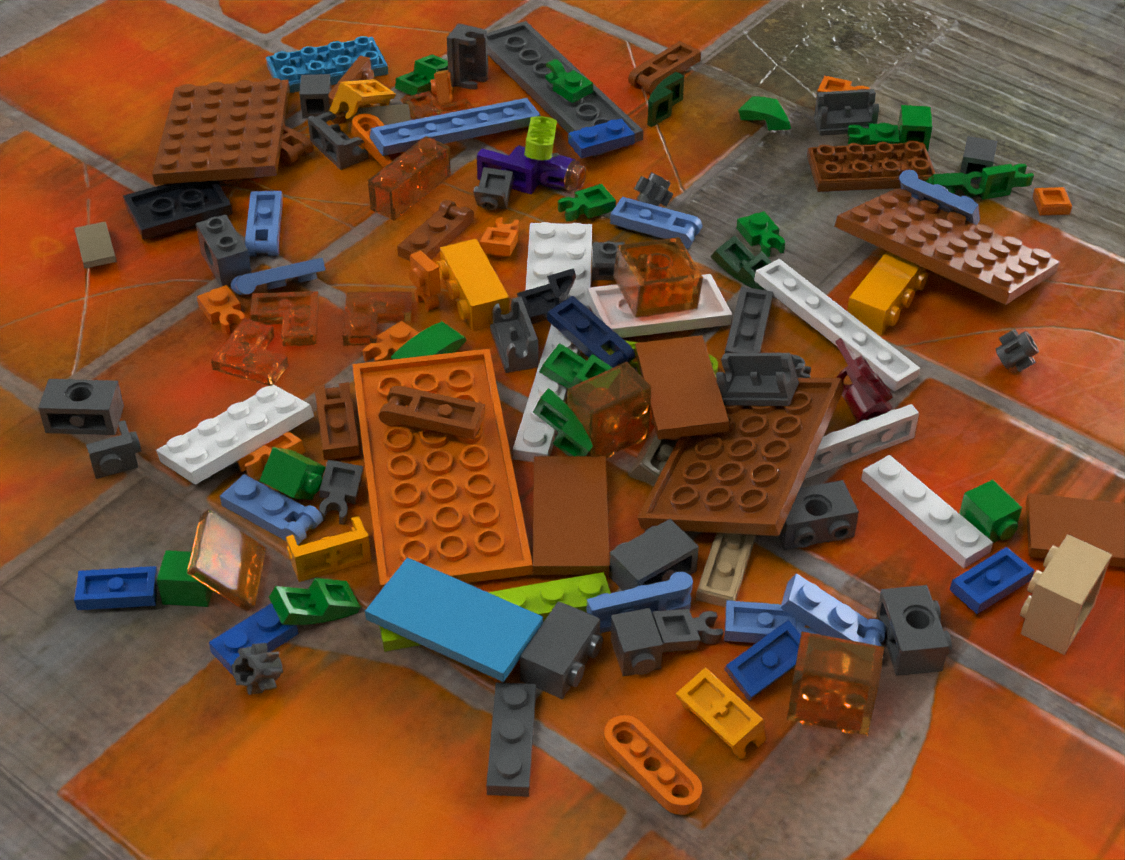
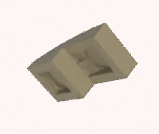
M106 221L74 228L84 269L117 262Z

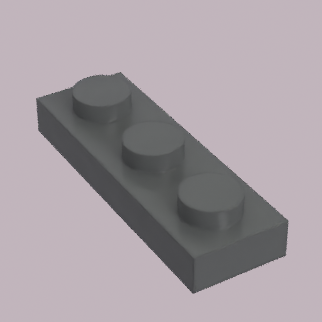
M741 287L725 353H761L772 305V291Z
M496 682L486 785L487 795L529 797L536 684Z

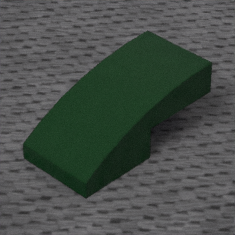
M676 71L665 78L653 90L648 100V126L653 127L669 118L672 114V106L683 100L684 75Z
M734 235L710 256L721 268L744 285L753 289L765 290L754 281L756 270L772 263L762 251L757 256H754Z

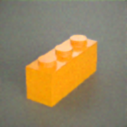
M477 239L440 247L441 261H437L440 279L446 280L451 300L456 299L459 315L462 320H467L472 331L488 328L493 324L492 311L497 303L500 305L501 314L506 315L510 313L509 296Z
M886 251L849 297L847 311L878 336H882L889 326L893 327L896 324L903 307L908 308L915 292L917 290L921 291L924 288L928 279V272H925L924 267Z

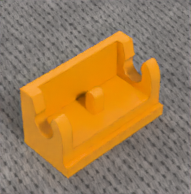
M375 79L340 82L329 111L334 114L348 111L346 119H351L355 116L358 108L372 107L373 104L378 103L380 104L379 106L389 105L390 100L394 99L396 93Z
M359 516L351 518L354 526L351 527L352 531L331 537H323L321 540L298 546L294 535L286 536L288 544L286 546L287 553L298 582L371 561L369 536Z
M706 667L676 692V697L681 701L682 706L687 711L693 712L728 744L739 759L745 757L746 752L744 749L750 741L757 747L766 741L763 719Z

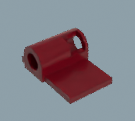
M842 338L836 340L835 343L848 364L836 378H841L843 383L848 375L853 383L850 385L843 383L844 391L842 396L856 422L869 420L893 410L889 402L893 396L880 376L872 370L862 355L857 357Z

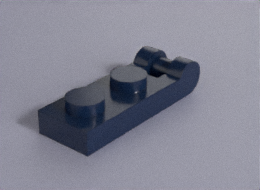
M571 296L547 312V321L588 357L593 354L616 370H618L619 365H627L635 359L636 356L633 348L574 296ZM609 348L614 352L611 355L606 352Z

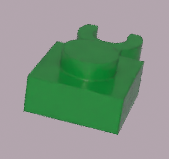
M869 123L868 128H863L859 125H848V145L852 143L860 145H876L880 142L900 143L898 125Z
M602 184L576 191L575 198L565 197L558 200L559 213L565 211L566 221H574L582 214H585L588 219L613 211L616 207V200Z
M765 211L737 219L736 229L750 246L759 244L761 246L760 252L762 251L767 257H770L771 248H776L780 253H784L785 240L779 235L778 226Z

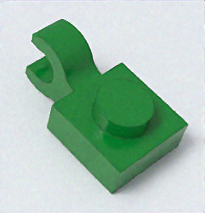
M557 59L546 63V67L551 69L552 72L545 75V79L553 84L554 92L569 102L574 103L593 93V82L575 70L567 73L562 63Z
M1005 164L983 168L979 188L983 189V193L979 196L982 200L1008 196L1014 187H1028L1032 185L1034 174H1025L1026 164H1016L1014 166Z
M971 172L969 174H933L925 181L932 185L939 184L953 194L958 189L970 197H976L983 193L982 188L975 189L970 183L971 180H978L982 177L980 172Z

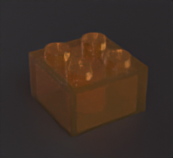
M680 237L617 245L613 277L635 318L698 309L703 276Z
M627 362L568 388L567 405L582 423L593 445L587 456H606V458H609L615 453L633 444H638L649 437L652 386Z
M802 631L787 720L797 721L808 726L817 725L837 729L848 734L857 733L868 736L879 688L884 647Z

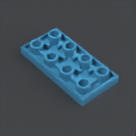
M360 36L355 40L347 42L333 41L328 45L320 47L307 46L294 52L280 51L266 57V64L271 77L289 80L290 93L300 91L301 75L330 74L331 85L337 84L359 56L370 58L374 77L388 74V65L374 38Z
M408 557L365 610L366 620L502 682L508 677L519 661L520 655L543 624V616Z

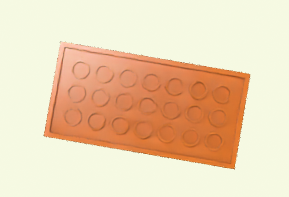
M490 349L352 364L380 590L383 589L407 557L465 583L532 575L533 564ZM393 386H402L485 404V415L475 439L401 423L389 426L381 422L378 415L382 406L388 403L387 395Z

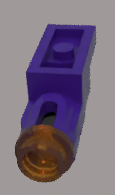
M518 145L509 156L486 149H481L477 154L478 180L481 179L484 167L513 171L514 182L512 189L531 195L538 185L559 190H580L586 177L585 166L580 165V162L576 161V159L559 155L558 153H552V158L549 160H536L526 157L524 155L525 147Z

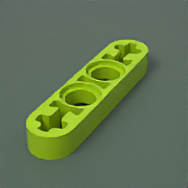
M545 116L531 117L524 155L526 157L536 160H549L552 158L557 124L555 119Z

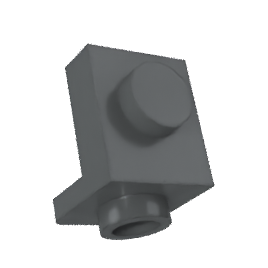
M484 167L479 186H475L473 191L477 205L487 210H496L497 208L507 210L514 182L513 171Z
M592 242V281L624 280V275L619 272V269L626 266L625 242Z
M125 420L118 422L121 435L86 444L96 479L138 468L135 453L141 452L140 442L136 431L129 433Z

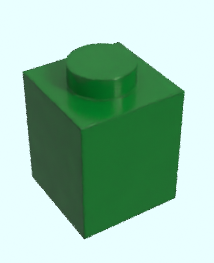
M901 105L898 121L900 143L908 141L923 142L928 151L933 127L931 107Z
M273 447L259 481L292 498L313 500L314 495L320 490L326 466L293 450Z
M992 479L964 493L959 514L995 543L999 540H1007L1016 533L1022 507Z
M165 551L157 576L162 604L209 606L212 592H217L220 585L219 569H214L211 553Z

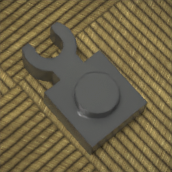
M328 460L320 487V498H325L319 507L323 521H325L326 514L329 511L336 510L339 512V524H345L348 518L346 503L356 504L364 475V466Z
M689 609L652 612L663 643L662 652L696 650L700 641L706 644H717L724 633L723 629L709 628L714 626L718 617L717 613L713 611L703 612L696 618H692Z

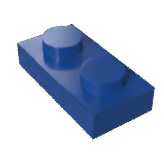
M621 118L568 133V143L582 159L635 143V134Z
M1005 547L953 579L950 591L976 614H979L1031 581L1034 569L1008 547Z
M157 567L78 571L74 598L77 610L156 606L158 587Z
M271 603L209 642L210 651L233 675L232 664L240 656L238 652L240 648L251 647L252 644L267 643V652H271L298 635L297 625H282Z
M787 620L728 663L724 670L748 701H750L811 656L813 649L792 623Z

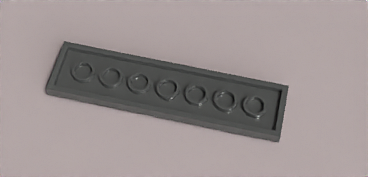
M523 21L487 33L488 55L555 119L567 133L622 118L634 132L635 143L643 140V129L594 84L593 93L574 103L569 102L553 91V84L545 79V75L552 72L551 69L546 67V63L553 59L559 60L567 73L575 70L585 78L587 77L528 22ZM610 151L603 152V153H600V154H596V155H593L592 157L594 158V157H596V156L604 155L605 153H608V152H610Z

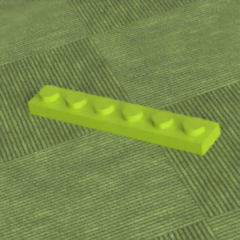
M604 572L488 592L543 616V622L558 601L587 613V599L605 593L611 594ZM379 626L384 652L421 645Z

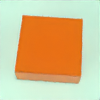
M1064 187L1034 188L1033 200L1040 216L1070 215L1072 204Z

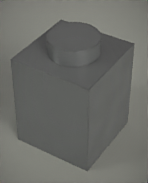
M330 74L301 75L299 96L302 119L330 112L331 105L328 99V94L332 90Z
M968 136L960 173H982L983 168L993 167L998 141ZM979 178L978 180H971L970 183L980 184L981 178Z
M650 608L611 615L610 640L622 676L643 675L661 669L663 643Z

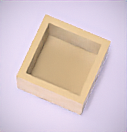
M1068 534L1059 548L1053 545L1045 558L1043 566L1046 568L1044 572L1036 570L1029 583L1027 591L1032 593V596H1028L1020 612V616L1025 618L1021 634L1065 655L1096 603L1112 554Z

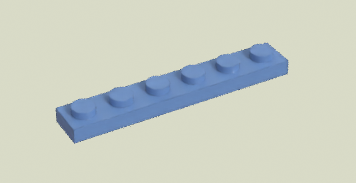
M528 98L374 127L371 128L370 139L382 156L528 127L531 117L541 115Z

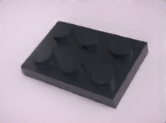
M217 180L163 184L123 195L125 207L143 240L159 237L162 234L176 230L187 229L196 225V223L212 217L233 214L231 203Z

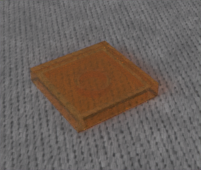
M208 509L200 514L187 574L247 612L256 605L266 547Z

